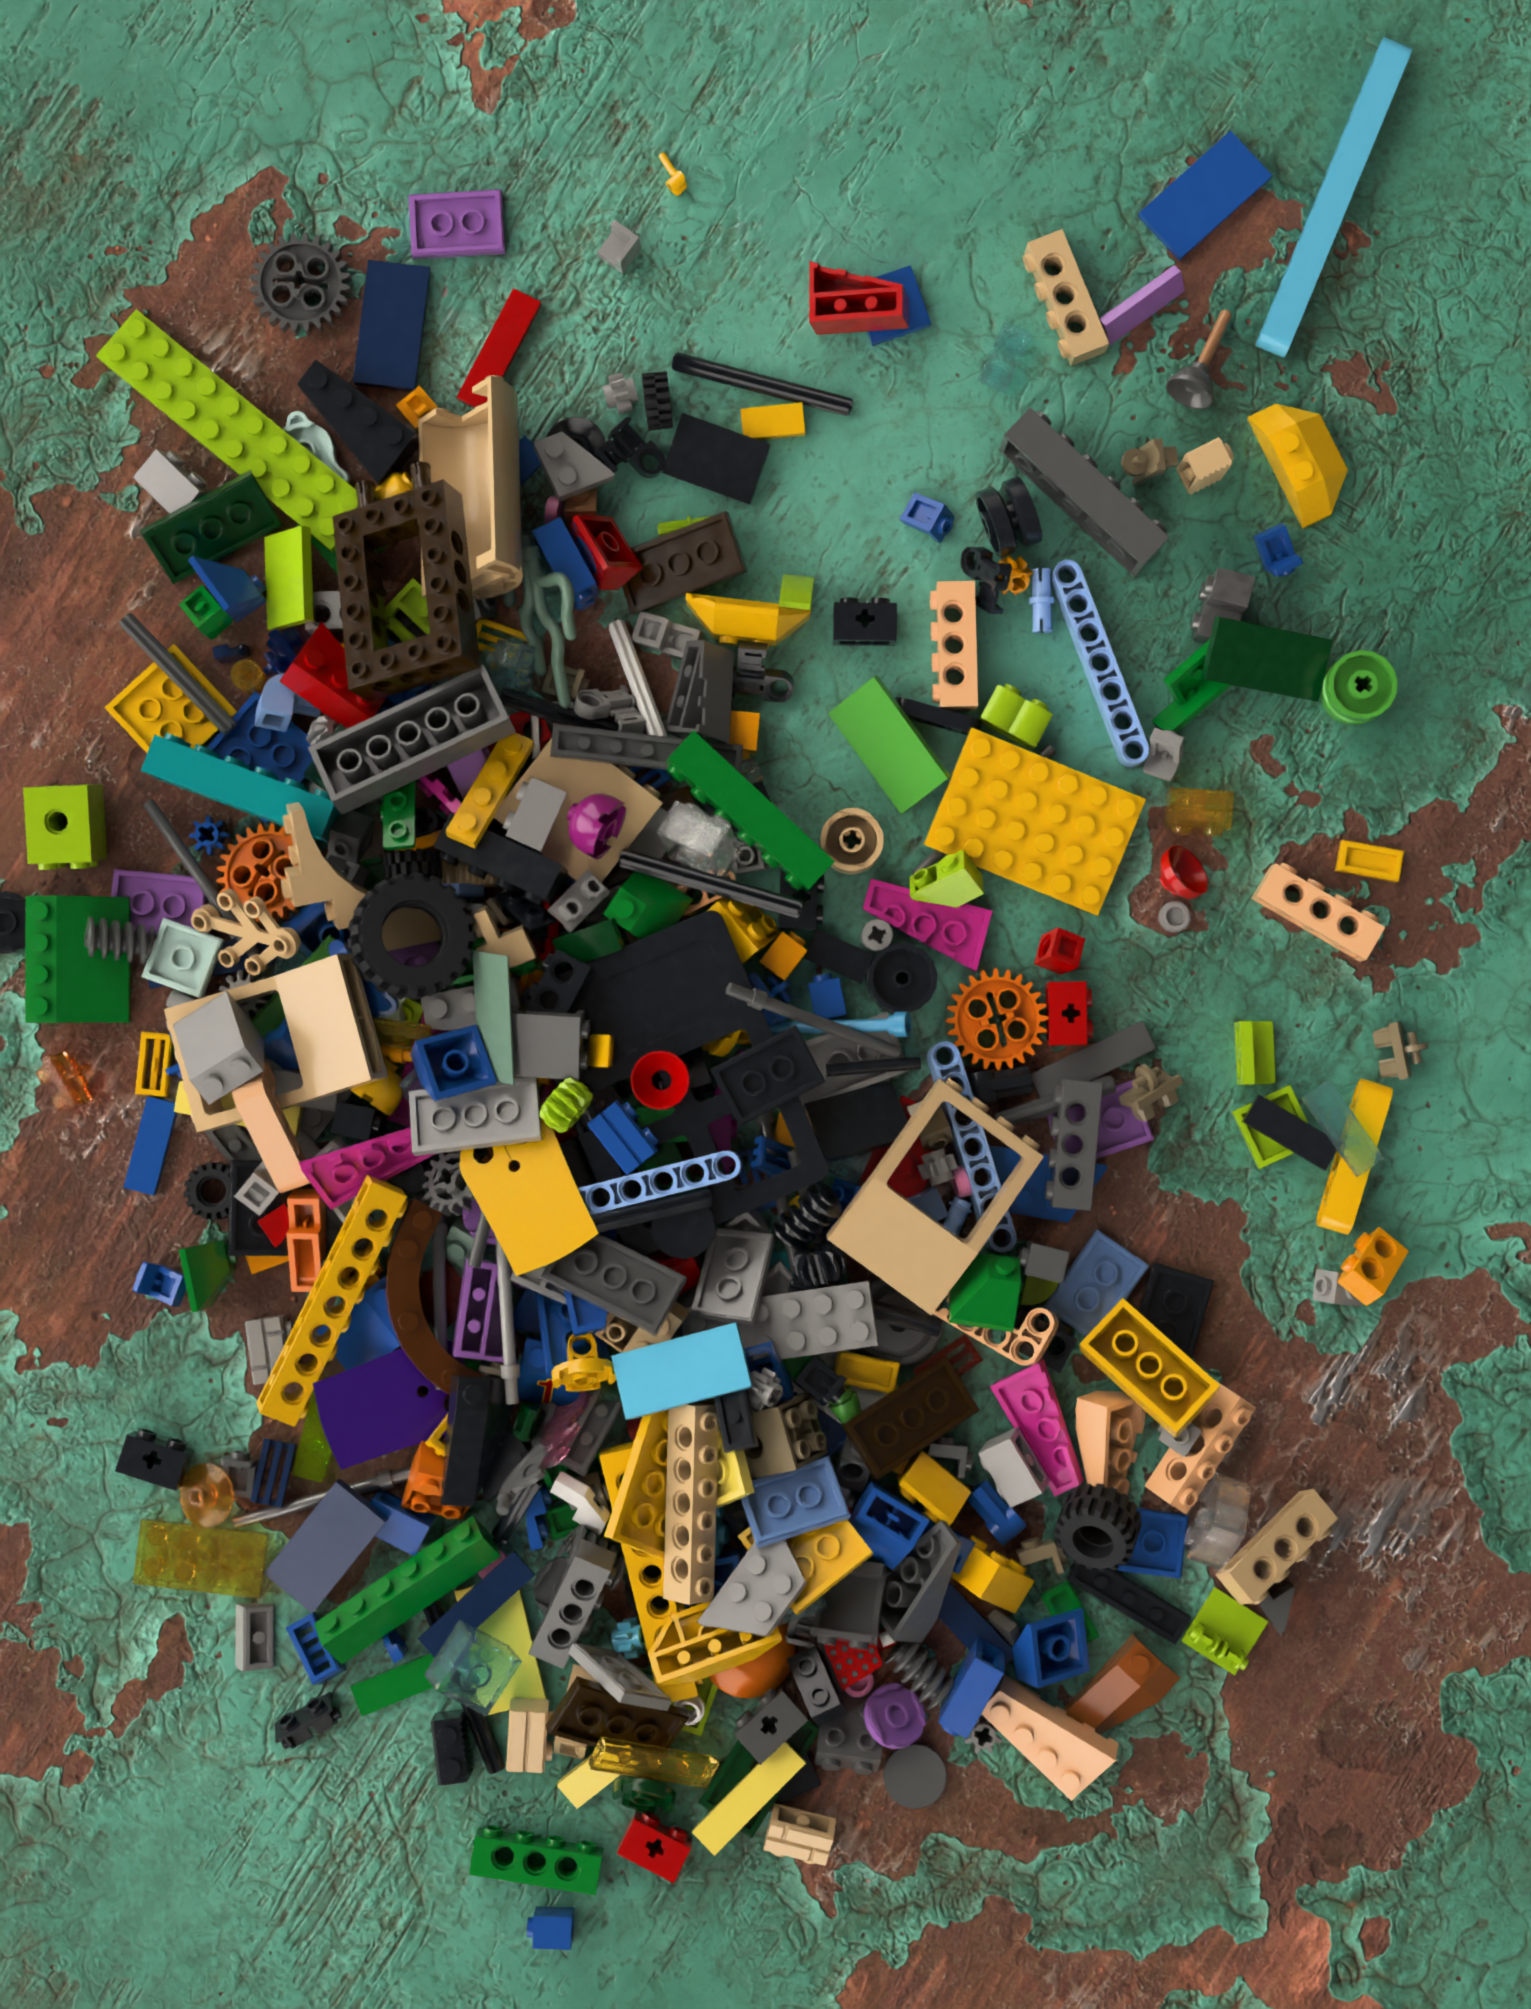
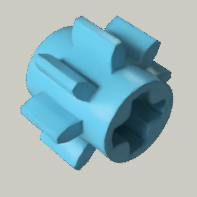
M638 1618L623 1619V1622H618L616 1624L617 1628L611 1634L614 1650L618 1653L624 1652V1659L639 1658V1655L645 1654L646 1644L641 1624L638 1625Z

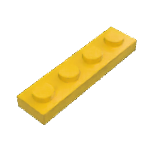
M514 733L497 742L447 827V837L476 849L535 746L534 740Z

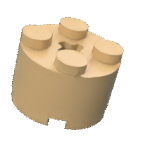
M845 808L833 814L825 822L820 836V848L835 861L830 867L837 872L849 875L869 870L878 860L884 844L883 831L878 821L869 812L859 808ZM850 834L856 835L855 840L860 842V845L856 844L853 849L847 848L848 844L843 842V839H848Z

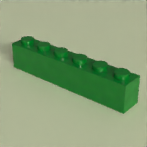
M694 730L665 761L669 766L666 770L673 778L679 782L684 779L692 787L691 794L702 804L706 802L711 804L716 809L714 815L726 826L731 823L740 832L737 836L747 846L752 847L755 845L763 853L761 855L762 860L771 868L775 869L778 866L786 874L784 877L785 881L798 891L800 888L803 891L809 890L835 862Z
M474 1516L470 1517L315 1622L314 1625L322 1647L341 1664L345 1663L500 1558L501 1555L493 1541L492 1535Z

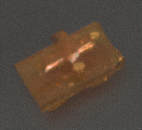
M66 1051L55 1055H48L41 1060L43 1065L35 1074L45 1086L54 1082L59 1092L51 1096V1102L57 1111L67 1108L72 1109L93 1100L86 1088L89 1083L84 1076L91 1071L89 1064L79 1066L74 1057L69 1058Z

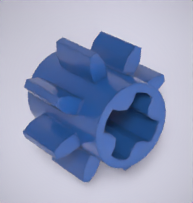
M207 815L206 822H193L197 828L195 833L189 834V837L198 842L194 847L195 850L201 851L206 847L207 854L213 856L214 849L226 850L223 843L225 838L231 837V834L223 832L224 821L220 820L214 825L213 818ZM207 830L213 832L212 835L215 839L212 842L207 840L208 837L205 835Z

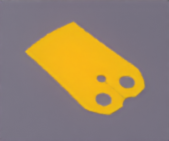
M542 1118V1141L493 1146V1158L485 1164L476 1162L473 1156L474 1149L461 1150L459 1166L462 1177L484 1213L516 1276L561 1259L599 1234L575 1184L554 1130L547 1126ZM511 1160H516L520 1163L518 1171L512 1172L509 1170L508 1165Z

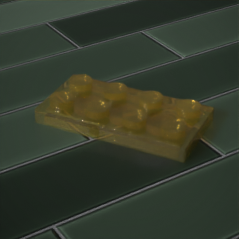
M143 1518L140 1521L133 1584L259 1599L262 1595L269 1533Z

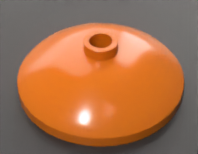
M783 1617L777 1625L782 1641L755 1660L709 1676L712 1683L723 1692L739 1698H756L763 1696L771 1688L776 1689L791 1670L787 1659L795 1655V1644L787 1643L785 1640L788 1627L786 1619Z

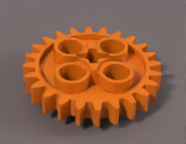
M271 823L268 830L263 824H258L257 833L248 827L246 828L247 837L243 838L239 834L235 835L238 841L236 846L227 844L228 849L231 851L230 855H220L226 861V865L217 867V870L223 873L224 876L217 879L216 882L221 886H225L219 894L226 889H232L238 894L239 901L243 906L252 897H260L265 902L266 909L276 922L277 915L287 921L289 910L296 914L299 913L298 907H294L289 898H284L281 887V879L286 878L284 876V868L291 864L288 846L293 845L291 834H286L284 826L279 830L275 823ZM270 847L269 854L261 859L262 851ZM267 871L271 872L268 877L265 876ZM251 872L250 879L242 884L243 876ZM274 889L273 897L265 901L267 892ZM258 917L253 918V920L255 919L257 923L263 925Z
M994 968L991 977L988 978L986 972L982 970L980 971L979 981L971 975L968 977L971 986L967 987L962 983L958 985L963 993L962 995H951V998L957 1004L956 1006L946 1007L948 1011L954 1013V1017L945 1019V1023L954 1024V1029L947 1032V1035L957 1036L958 1039L953 1044L957 1047L960 1045L964 1047L960 1054L961 1057L969 1053L972 1055V1065L981 1059L983 1060V1069L986 1070L990 1062H994L995 1070L999 1071L1002 1062L1005 1061L1006 1066L1011 1069L1013 1068L1014 1058L1023 1064L1025 1063L1024 1052L1031 1056L1035 1054L1031 1047L1032 1044L1042 1045L1043 1042L1036 1036L1037 1033H1047L1045 1028L1039 1026L1040 1022L1048 1020L1047 1016L1039 1015V1010L1045 1008L1046 1004L1036 1003L1035 1000L1041 995V992L1031 994L1029 990L1033 983L1029 982L1023 986L1021 984L1022 974H1019L1012 980L1010 979V970L1007 969L1003 977H999L998 969ZM1004 991L1011 992L1015 997V1004L1011 1009L1003 1008L999 1003V996ZM988 992L993 996L997 1015L1004 1016V1021L1000 1022V1027L1006 1040L1005 1047L1001 1046L996 1024H990L988 1020L993 1017V1012L986 996ZM973 1000L981 1001L985 1006V1013L980 1018L973 1017L969 1013L968 1007ZM1016 1021L1023 1025L1024 1034L1020 1039H1014L1009 1035L1008 1026L1011 1022ZM982 1030L990 1031L994 1036V1043L989 1048H984L978 1043L977 1037Z

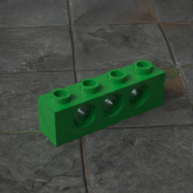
M486 1825L484 1828H478L474 1840L469 1875L596 1896L604 1848L597 1847V1843L586 1840L579 1841L578 1844L566 1842L564 1837L556 1835L547 1836V1839L534 1837L535 1834L526 1830H517L516 1833L503 1832V1828L495 1825ZM508 1847L513 1851L514 1856L510 1859H504L498 1854V1849ZM533 1852H539L544 1855L546 1861L542 1864H535L530 1860L529 1855ZM565 1857H570L576 1861L577 1866L574 1869H566L560 1861Z

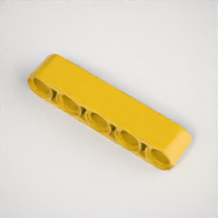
M1363 1078L1358 1081L1339 1140L1341 1145L1335 1154L1318 1210L1317 1226L1345 1235H1349L1392 1099V1087Z

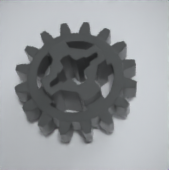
M461 1151L448 1152V1154L439 1153L440 1160L438 1162L430 1161L433 1169L424 1172V1175L429 1178L428 1182L422 1184V1188L428 1190L424 1195V1199L431 1202L429 1205L431 1208L447 1216H450L451 1213L460 1216L462 1208L468 1211L472 1210L471 1202L473 1200L476 1201L460 1172ZM473 1152L476 1162L485 1164V1162L480 1160L481 1156Z

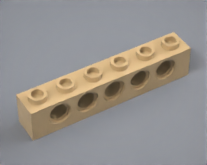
M699 1401L668 1410L663 1599L688 1605L711 1602L714 1599L719 1425L715 1403Z

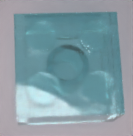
M459 1620L424 1675L437 1692L487 1716L522 1660L509 1645Z

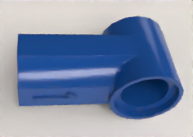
M986 1479L971 1489L967 1501L986 1522L985 1526L1002 1546L1006 1545L1027 1527V1524L1018 1513L1002 1500Z

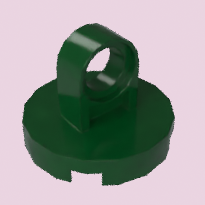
M642 1761L638 1778L626 1777L615 1781L612 1798L614 1800L619 1799V1797L623 1798L621 1805L637 1811L655 1813L656 1807H664V1813H668L674 1810L677 1793L667 1785L657 1782L661 1761L658 1765Z

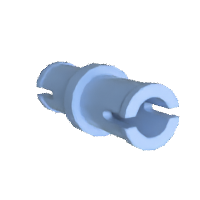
M1039 568L1031 569L1033 572L1032 597L1029 598V605H1032V633H1042V620L1044 633H1051V605L1054 604V597L1051 596V569L1042 568L1041 582Z

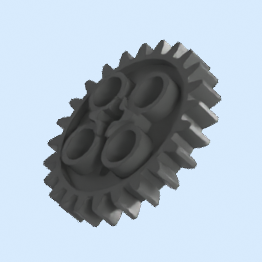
M304 232L302 240H298L296 235L291 233L290 242L287 243L282 236H279L280 246L276 247L269 242L268 246L271 252L269 254L259 252L263 263H253V267L259 272V274H252L249 277L253 283L257 284L250 288L252 295L258 296L253 302L257 308L262 307L259 313L263 318L269 317L268 322L272 327L280 322V329L283 333L290 326L295 336H298L301 328H304L307 335L311 336L313 326H316L320 332H323V322L326 321L329 325L333 326L334 322L331 316L333 314L340 317L343 316L339 305L349 306L348 300L343 296L352 294L351 287L345 284L352 281L350 273L345 272L349 267L346 261H340L343 256L339 250L332 252L334 247L330 241L322 246V239L318 235L311 242L307 232ZM292 262L295 264L291 271L281 272V267L285 263ZM315 267H326L321 275H311ZM276 279H279V280H282V281H283V282L274 283V281H275ZM328 285V288H327V289H321V288H320V287H323V286ZM280 294H291L290 299L287 302H277V298ZM314 296L322 297L321 302L317 306H308L310 298Z

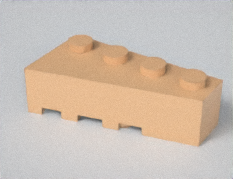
M1004 1674L981 1714L1072 1801L1116 1761L1119 1743L1110 1737L1108 1739L1095 1732V1728L1085 1722L1083 1724L1066 1715L1067 1712L1057 1705L1055 1707L1041 1700L1040 1695Z

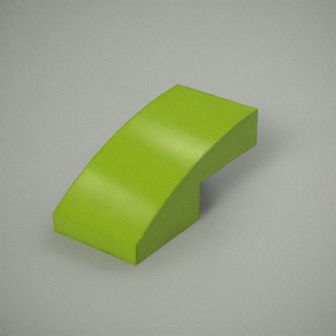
M783 573L779 607L810 610L814 577Z

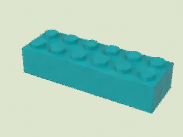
M166 733L164 738L154 735L141 768L142 772L160 781L284 826L282 816L288 814L286 804L299 802L304 809L312 837L329 843V829L341 813L332 803L327 792L315 789L314 794L308 792V787L290 778H285L284 783L280 782V777L274 775L273 772L257 766L254 771L249 770V765L228 755L225 756L224 760H221V755L198 744L192 749L190 748V743L169 733Z

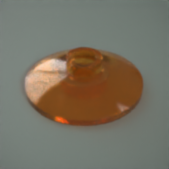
M203 1463L196 1465L187 1472L180 1488L182 1510L188 1520L196 1526L209 1528L221 1524L228 1517L233 1506L234 1490L228 1474L215 1464Z

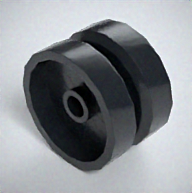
M1018 476L1002 482L1001 495L993 487L980 490L975 495L983 528L994 552L1000 558L1015 552L1017 540L1026 548L1042 541V530L1034 503L1026 485Z
M898 943L885 947L874 957L867 970L866 985L870 997L878 1007L893 1014L894 1012L901 1011L911 1013L920 1009L931 999L937 987L938 974L934 961L924 950L913 944ZM901 972L906 974L905 978H908V982L903 985L896 981V976Z

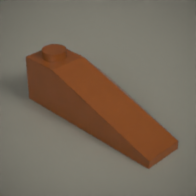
M1132 1634L1063 1710L1067 1712L1066 1715L1083 1724L1085 1722L1095 1728V1732L1100 1735L1158 1703L1179 1681L1180 1677L1139 1638Z

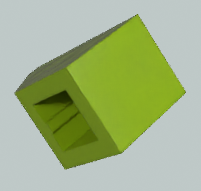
M964 850L955 854H949L942 858L941 861L928 868H922L909 877L910 896L916 901L959 907L984 894L983 875Z

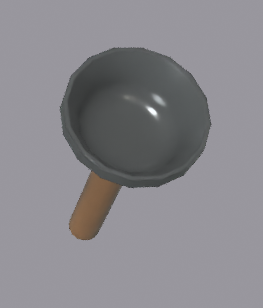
M1222 310L1198 361L1194 362L1192 366L1180 369L1176 374L1169 377L1165 385L1166 390L1178 403L1195 409H1205L1210 407L1213 402V382L1209 376L1210 369L1208 366L1232 317L1230 311Z

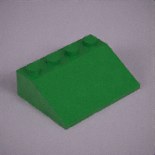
M26 896L25 1023H131V963L128 962L126 953H122L119 961H115L113 951L109 952L106 959H102L100 949L96 950L93 957H89L88 948L84 947L85 928L89 916L93 917L95 926L101 918H105L108 928L113 920H118L121 930L126 922H131L130 897Z

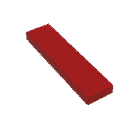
M513 288L456 397L458 401L473 409L488 401V397L472 393V387L485 380L487 376L498 375L503 378L505 377L542 306L540 301Z

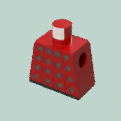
M885 1628L879 1631L877 1646L868 1645V1650L850 1648L849 1642L837 1640L836 1646L820 1644L839 1692L844 1691L884 1665L879 1652L896 1645Z

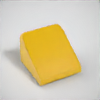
M590 1035L589 1066L611 1068L613 1066L614 1037L612 1035Z

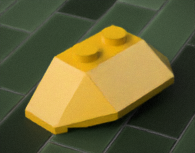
M1274 404L1249 416L1247 420L1302 529L1330 516L1348 468L1321 415Z
M686 593L685 598L686 605L711 637L719 640V644L725 646H737L739 641L768 643V650L769 646H777L810 620L811 608L810 610L779 607L778 603Z
M711 1602L701 1603L671 1614L654 1645L648 1652L658 1686L695 1682L755 1660L782 1641L778 1626L769 1637L715 1627H704L697 1621Z

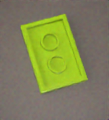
M298 526L264 537L267 630L278 631L313 621L310 527Z

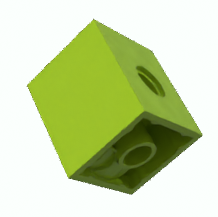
M103 784L23 787L28 864H38L39 870L67 867L66 863H70V869H84L98 866V861L107 859ZM64 815L68 820L67 826L64 823Z

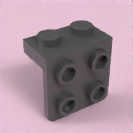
M839 1692L847 1713L819 1726L814 1764L821 1765L823 1769L830 1771L847 1768L853 1769V1772L862 1775L877 1772L881 1762L882 1745L872 1738L866 1728L863 1715L865 1702L870 1695L852 1697L846 1692Z

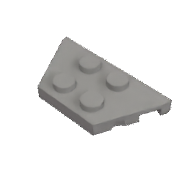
M786 1540L757 1548L754 1542L697 1622L704 1627H715L769 1637L807 1585V1581Z

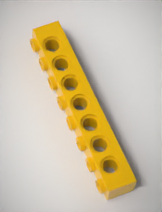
M367 1174L256 1402L260 1414L293 1427L296 1426L299 1418L303 1419L306 1416L310 1406L308 1399L314 1389L313 1383L323 1380L324 1372L322 1371L327 1361L331 1362L338 1348L336 1342L341 1332L345 1333L349 1328L352 1319L350 1313L354 1305L359 1304L364 1297L366 1290L364 1284L368 1276H373L378 1268L380 1261L378 1255L382 1247H387L392 1239L394 1232L392 1229L396 1218H401L406 1210L407 1196L401 1188ZM377 1209L383 1210L381 1219L374 1222L368 1220L372 1211ZM367 1238L370 1240L369 1245L365 1249H354L355 1243L359 1239ZM353 1267L356 1269L352 1277L348 1279L340 1277L341 1272L345 1268ZM331 1297H342L340 1304L336 1307L326 1306L327 1301ZM317 1326H328L327 1331L323 1335L315 1336L312 1334ZM304 1354L314 1355L310 1363H298L300 1357ZM296 1382L300 1384L299 1389L293 1393L284 1391L290 1383Z
M634 1441L600 1450L599 1458L612 1510L622 1481L620 1476L625 1472ZM621 1543L647 1652H649L669 1616L685 1610V1605L668 1600L669 1604L665 1608H656L651 1601L657 1596L663 1597L664 1560ZM649 1565H655L660 1568L661 1574L651 1578L644 1573V1569ZM652 1668V1672H653L655 1684L658 1686V1683H657V1680H656V1677H655V1674H654V1671H653V1668ZM703 1679L691 1683L661 1685L658 1687L671 1698L672 1702L698 1696L699 1685L703 1684Z

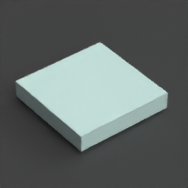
M163 918L141 977L198 998H203L224 939Z

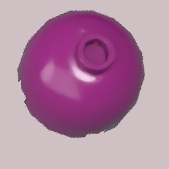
M604 793L592 794L583 798L579 804L574 803L567 814L569 837L574 846L596 860L602 858L611 848V846L606 844L611 836L617 838L621 831L627 812L626 807L623 806L625 803Z

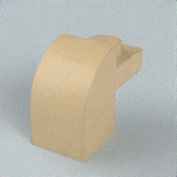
M488 905L475 911V924L473 928L478 938L484 937L486 940L477 944L476 951L509 956V968L536 958L537 951L524 925L500 934Z

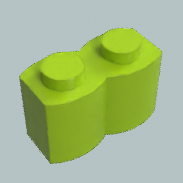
M1005 684L1004 687L997 685L979 720L982 721L984 726L1033 751L1053 716L1048 711L1049 706L1037 699H1032L1031 702L1025 700L1020 696L1022 692L1012 685Z

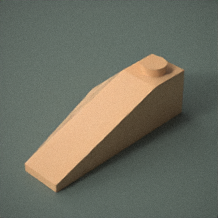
M1094 1391L1077 1397L1075 1429L1087 1484H1091L1093 1487H1096L1097 1484H1104L1105 1488L1110 1489V1487L1117 1489L1118 1493L1128 1495L1130 1483L1126 1476L1131 1462H1136L1138 1453L1134 1452L1133 1448L1137 1433H1143L1146 1411L1124 1391Z

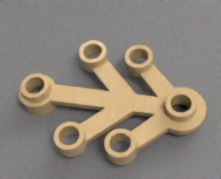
M226 889L218 894L217 903L221 909L225 911L231 910L240 923L221 918L218 910L210 904L199 907L192 914L191 923L197 931L209 932L214 929L242 937L235 945L228 946L219 952L218 960L226 968H230L238 963L240 956L258 942L269 945L260 955L254 954L245 960L246 971L254 976L263 972L267 964L277 956L285 959L294 956L301 944L298 933L292 928L280 927L268 912L265 902L260 897H252L243 906L239 901L238 894L232 889ZM258 917L267 931L260 929L253 918Z

